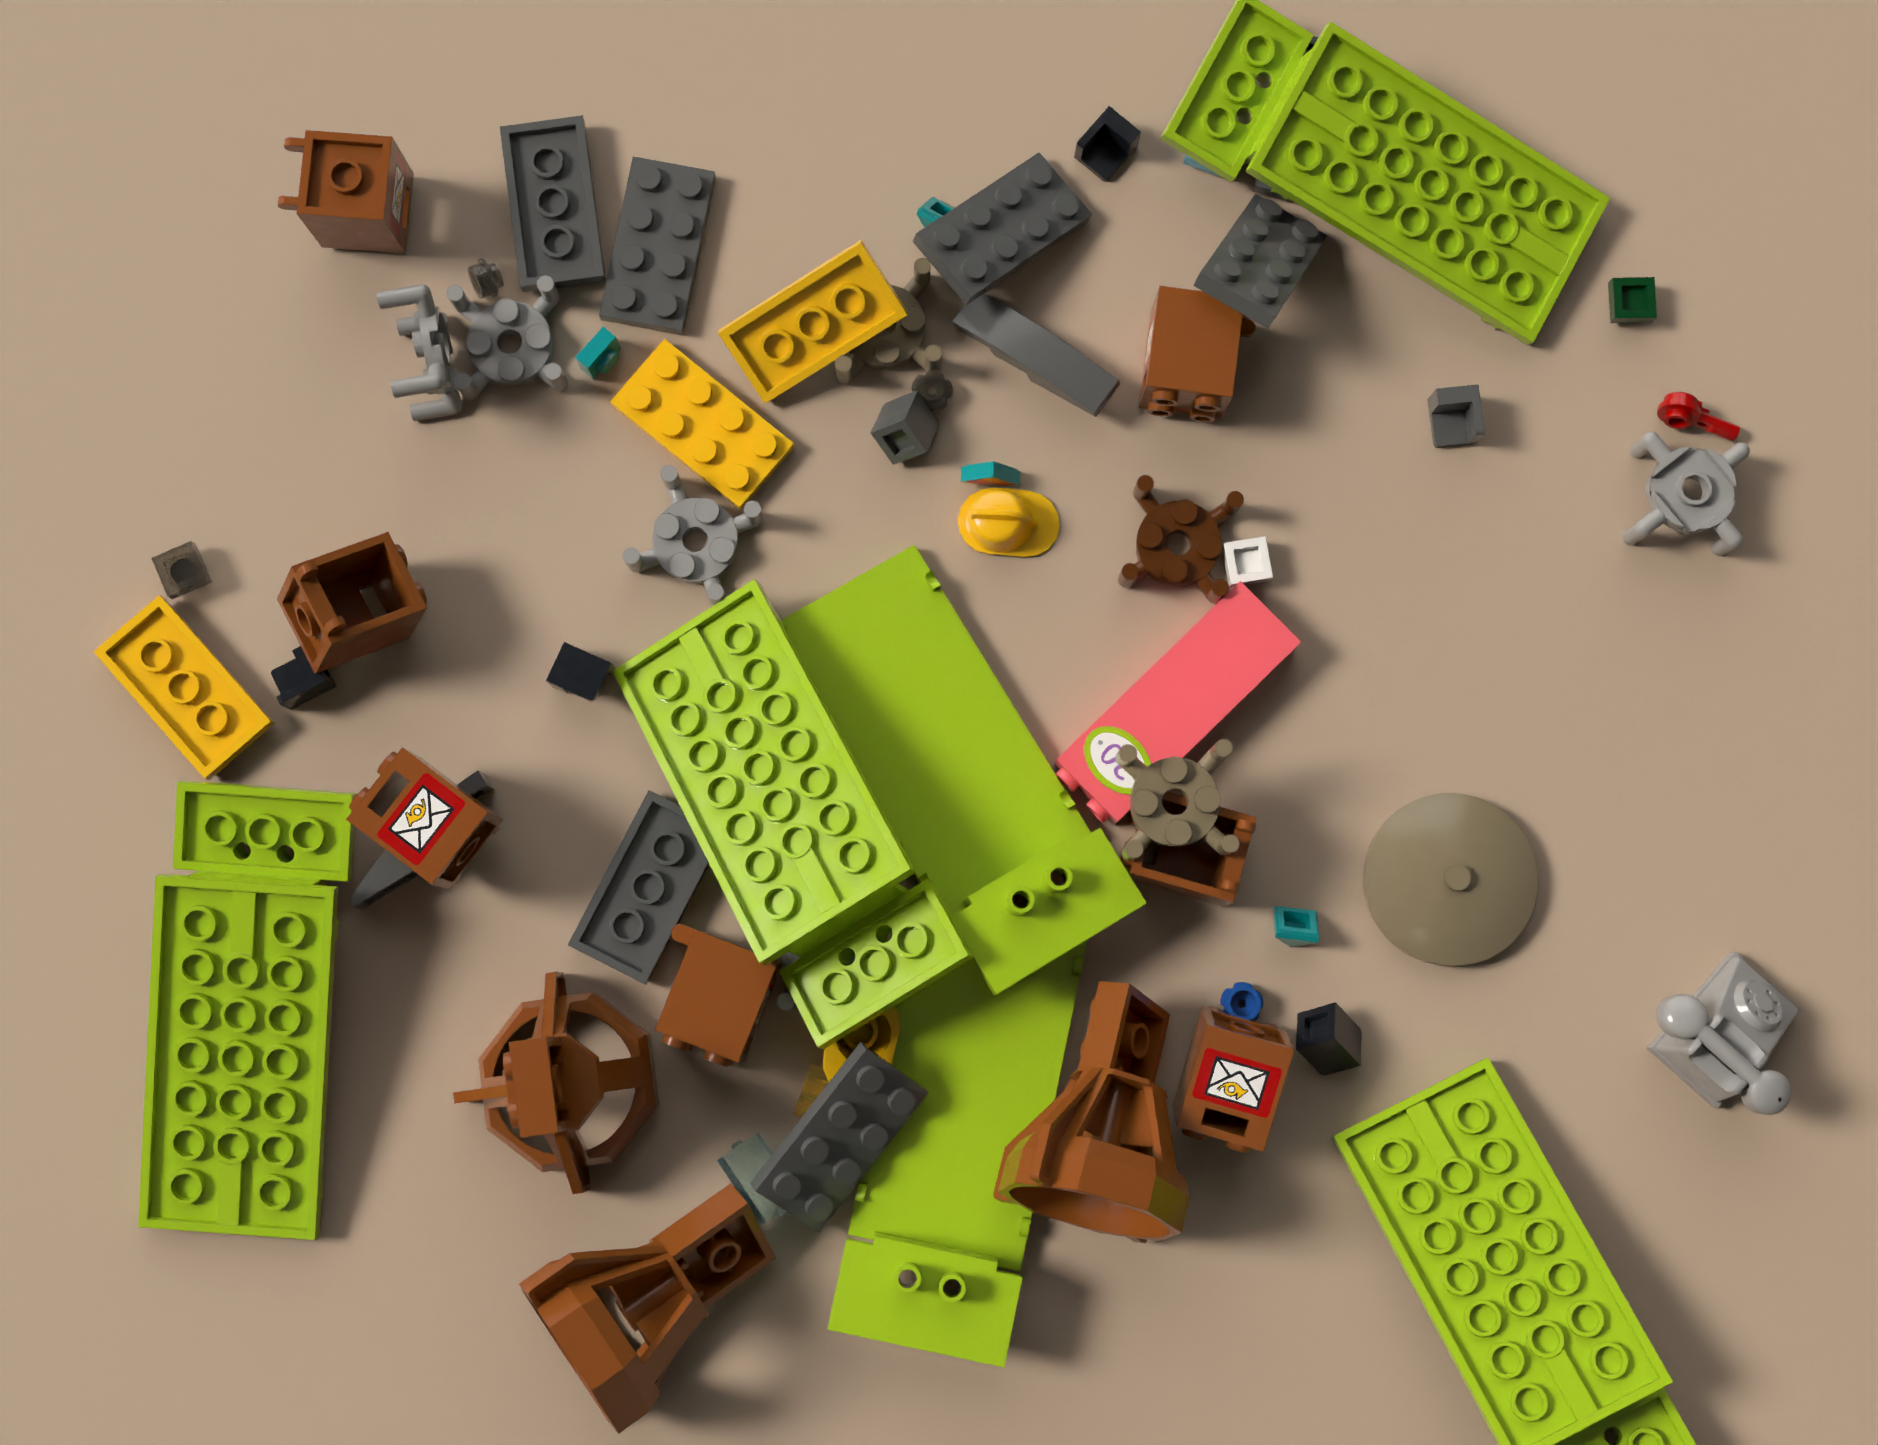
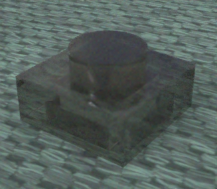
M192 541L151 558L166 595L172 600L212 583L198 547Z

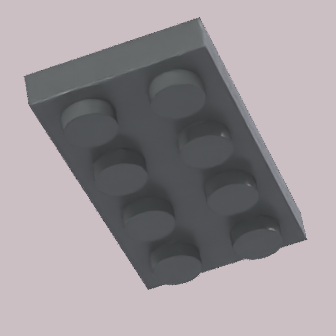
M583 115L500 126L521 290L523 292L539 290L537 280L544 275L553 279L556 288L606 281L586 125Z
M1039 152L917 232L912 242L961 300L968 305L1084 226L1093 214Z
M633 156L599 313L601 320L678 335L684 334L716 180L715 171Z
M1255 194L1201 270L1193 286L1269 329L1321 248L1327 235L1319 231L1311 222L1300 220L1281 209L1275 201L1264 199Z
M648 790L568 943V946L644 985L648 984L672 937V928L679 924L709 866V862L678 804Z
M860 1042L750 1182V1185L757 1193L820 1233L928 1095V1091Z

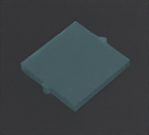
M759 1132L744 1142L738 1140L732 1144L733 1150L718 1159L717 1162L735 1189L749 1204L759 1225L762 1226L776 1215L781 1217L787 1213L757 1193L750 1185V1182L773 1154Z

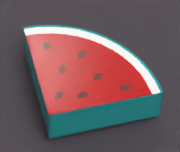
M995 461L961 467V482L989 487L1020 486L1021 471Z

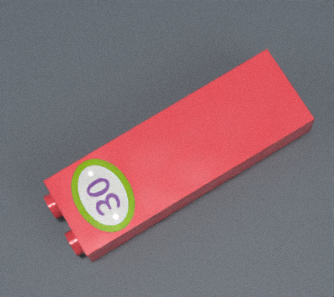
M1240 581L1056 759L1054 765L1059 769L1055 773L1057 778L1071 792L1078 788L1090 800L1086 807L1100 822L1104 823L1108 819L1115 825L1130 810L1131 789L1135 782V779L1121 768L1115 760L1117 752L1123 745H1133L1137 750V758L1147 767L1158 760L1172 756L1183 758L1283 661L1301 641Z

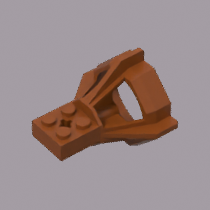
M557 971L545 974L544 999L521 1002L478 1058L482 1088L453 1092L454 1104L483 1100L486 1129L538 1170L548 1172L565 1169L572 1194L584 1193L590 1190L588 1166L616 1161L659 1105L651 1034L597 993L589 992L567 996L564 972ZM571 1011L594 1016L609 1025L621 1037L630 1052L631 1058L600 1062L596 1054L566 1033ZM537 1017L533 1037L527 1038V1040L509 1042L510 1052L503 1054V1076L494 1077L498 1056L507 1040L522 1025ZM635 1088L631 1108L621 1126L607 1140L588 1150L578 1130H580L602 1101L604 1093ZM507 1106L511 1126L513 1129L519 1128L520 1138L544 1135L554 1154L537 1150L517 1138L504 1123L498 1107Z
M1099 981L1096 996L1093 998L1090 1006L1091 1017L1086 1038L1080 1047L1079 1067L1070 1075L1069 1079L1071 1080L1064 1091L1005 1147L993 1196L1002 1203L1018 1204L1034 1214L1094 1232L1125 1236L1138 1243H1146L1147 1240L1163 1241L1182 1233L1190 1198L1186 1178L1177 1172L1166 1101L1168 1099L1167 1092L1155 1084L1170 1014L1130 983Z
M731 1183L649 1240V1244L637 1248L569 1253L560 1260L549 1262L518 1284L546 1329L618 1434L650 1412L661 1394L658 1388L674 1356L700 1321L707 1318L709 1314L706 1309L776 1259L749 1204ZM609 1287L618 1300L615 1303L632 1329L635 1332L638 1330L645 1341L637 1352L634 1351L595 1291Z

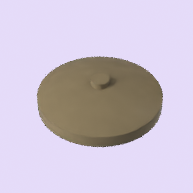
M1441 793L1429 795L1406 804L1388 817L1380 826L1366 853L1363 867V889L1365 900L1374 922L1384 936L1398 949L1426 963L1441 966H1462L1481 962L1497 955L1512 944L1521 934L1536 904L1538 870L1533 850L1526 836L1514 820L1504 811L1474 796L1458 793Z

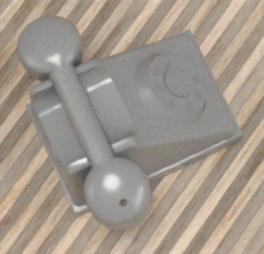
M1729 952L1693 995L1675 994L1667 996L1659 1003L1656 1009V1020L1662 1031L1649 1044L1647 1049L1711 1107L1718 1108L1725 1099L1741 1094L1742 1102L1753 1113L1765 1115L1778 1114L1787 1107L1791 1100L1792 1090L1790 1083L1778 1071L1760 1069L1768 1061V1057L1791 1022L1802 1010L1738 953Z

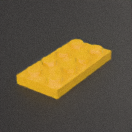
M861 239L719 329L718 335L766 404L835 361L839 356L848 353L907 316L908 311Z
M663 339L610 401L612 407L740 511L795 448L791 440L666 339Z
M161 595L157 596L93 651L206 780H211L275 724L172 605Z

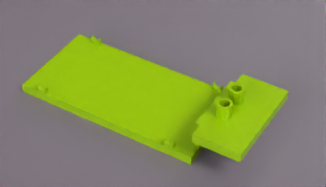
M1236 0L1160 139L1229 182H1232L1237 177L1245 162L1249 165L1245 172L1271 187L1270 192H1276L1285 200L1289 198L1479 315L1482 317L1481 321L1491 324L1495 329L1500 328L1526 345L1533 343L1606 208L1610 197L1330 21L1325 25L1314 47L1303 55L1314 36L1312 33L1259 0ZM1257 81L1261 83L1262 88L1257 84ZM1237 116L1242 119L1243 124L1238 121Z
M912 545L781 621L787 628L788 636L890 825L896 829L895 832L898 838L904 844L902 847L916 871L913 875L919 884L926 879L934 883L974 957L972 960L995 996L1147 903L1102 829L1099 828L1091 833L1075 807L1076 803L1071 799L1067 789L1065 790L941 589L942 584L937 581L933 570L930 571L916 546ZM1051 873H1059L1063 877V885H1055L1051 881ZM1014 895L1024 897L1026 901L1025 908H1017L1013 904L1012 898Z
M753 579L612 672L758 962L766 966L787 952L800 957L779 970L817 1047L825 1049L974 957L932 881L926 879L910 890L898 884L916 873L902 847L904 844L898 838L895 832L896 829L890 825L788 636L787 628L779 617L780 614L774 610L762 585ZM893 932L892 938L887 942L888 935ZM855 955V960L851 964V958Z
M187 780L177 782L173 869L194 870L197 872L188 876L171 874L155 876L138 1227L316 1240L320 1235L321 1201L324 1198L323 1187L325 1180H323L335 945L336 939L339 938L337 929L340 921L337 920L339 887L325 885L326 880L345 882L352 880L355 826L347 821L346 818L352 812L349 806L357 793ZM244 843L249 845L251 849L250 855L245 852ZM287 846L293 849L294 858L287 854Z
M1087 940L995 996L974 961L970 959L896 1005L900 1019V1028L892 1065L922 1085L928 1091V1095L858 1183L848 1235L873 1240V1243L846 1238L827 1330L1005 1368L1023 1276L997 1270V1267L1021 1271L1032 1212L1018 1204L1002 1203L994 1198L993 1193L1005 1147L1056 1098ZM904 1270H912L916 1274V1280L911 1284H904L899 1279L900 1273ZM950 1279H955L961 1284L959 1291L954 1294L947 1293L943 1288L945 1282Z
M1488 1057L1332 1137L1349 1168L1348 1171L1352 1175L1356 1186L1362 1192L1482 1414L1480 1416L1484 1419L1489 1432H1492L1498 1445H1610L1604 1438V1432L1607 1428L1612 1429L1615 1433V1441L1612 1445H1696L1664 1389L1665 1386L1673 1383V1380Z

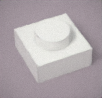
M1266 536L1223 543L1222 552L1229 587H1235L1240 581L1247 585L1272 580L1273 574Z

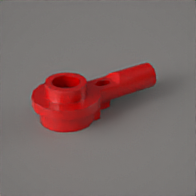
M1669 393L1664 397L1663 402L1659 404L1657 409L1658 418L1673 429H1685L1693 425L1729 441H1734L1740 431L1738 425L1710 415V411L1702 407V402L1689 393Z

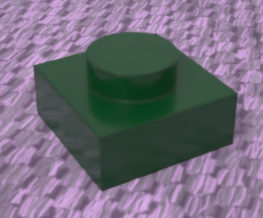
M1655 277L1612 278L1608 282L1610 323H1652L1657 318Z

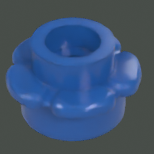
M1237 982L1233 985V988L1224 990L1221 995L1220 1004L1224 1007L1223 1012L1256 1021L1259 1018L1260 1009L1263 1008V997L1259 991L1253 989L1251 984ZM1241 999L1246 1003L1244 1008L1238 1006V1001Z

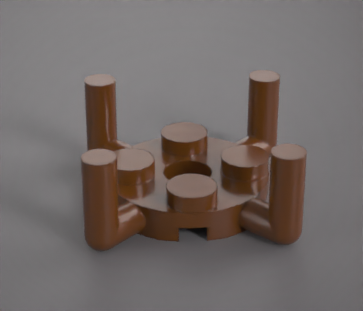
M1149 475L1140 476L1134 487L1133 496L1147 515L1143 519L1136 536L1138 562L1135 564L1127 563L1123 566L1118 577V583L1124 588H1129L1147 575L1162 584L1189 586L1196 583L1208 601L1217 604L1229 591V585L1225 580L1218 579L1215 581L1210 574L1222 550L1221 534L1218 527L1237 514L1244 502L1243 495L1238 491L1230 492L1225 501L1209 513L1187 499L1170 501L1160 505L1151 492L1154 486L1152 477ZM1174 533L1183 534L1189 540V551L1182 555L1172 553L1167 547V538Z

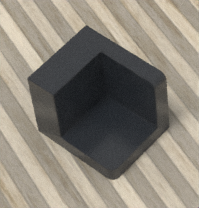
M1108 106L1078 140L1074 158L1102 181L1107 182L1138 147L1141 131L1112 107Z
M564 642L546 682L567 694L570 692L593 702L596 700L607 674L613 676L612 671L616 668L611 662Z
M301 646L292 650L295 659L271 671V675L280 692V695L276 698L281 706L289 710L337 687L329 670L317 674L314 673Z
M1336 1002L1297 1013L1296 1050L1321 1075L1325 1076L1361 1066V1029Z

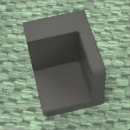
M1479 384L1436 388L1427 399L1434 447L1476 444L1484 436L1485 429Z
M917 390L886 402L882 406L871 430V435L891 463L895 465L928 452L939 426V420Z

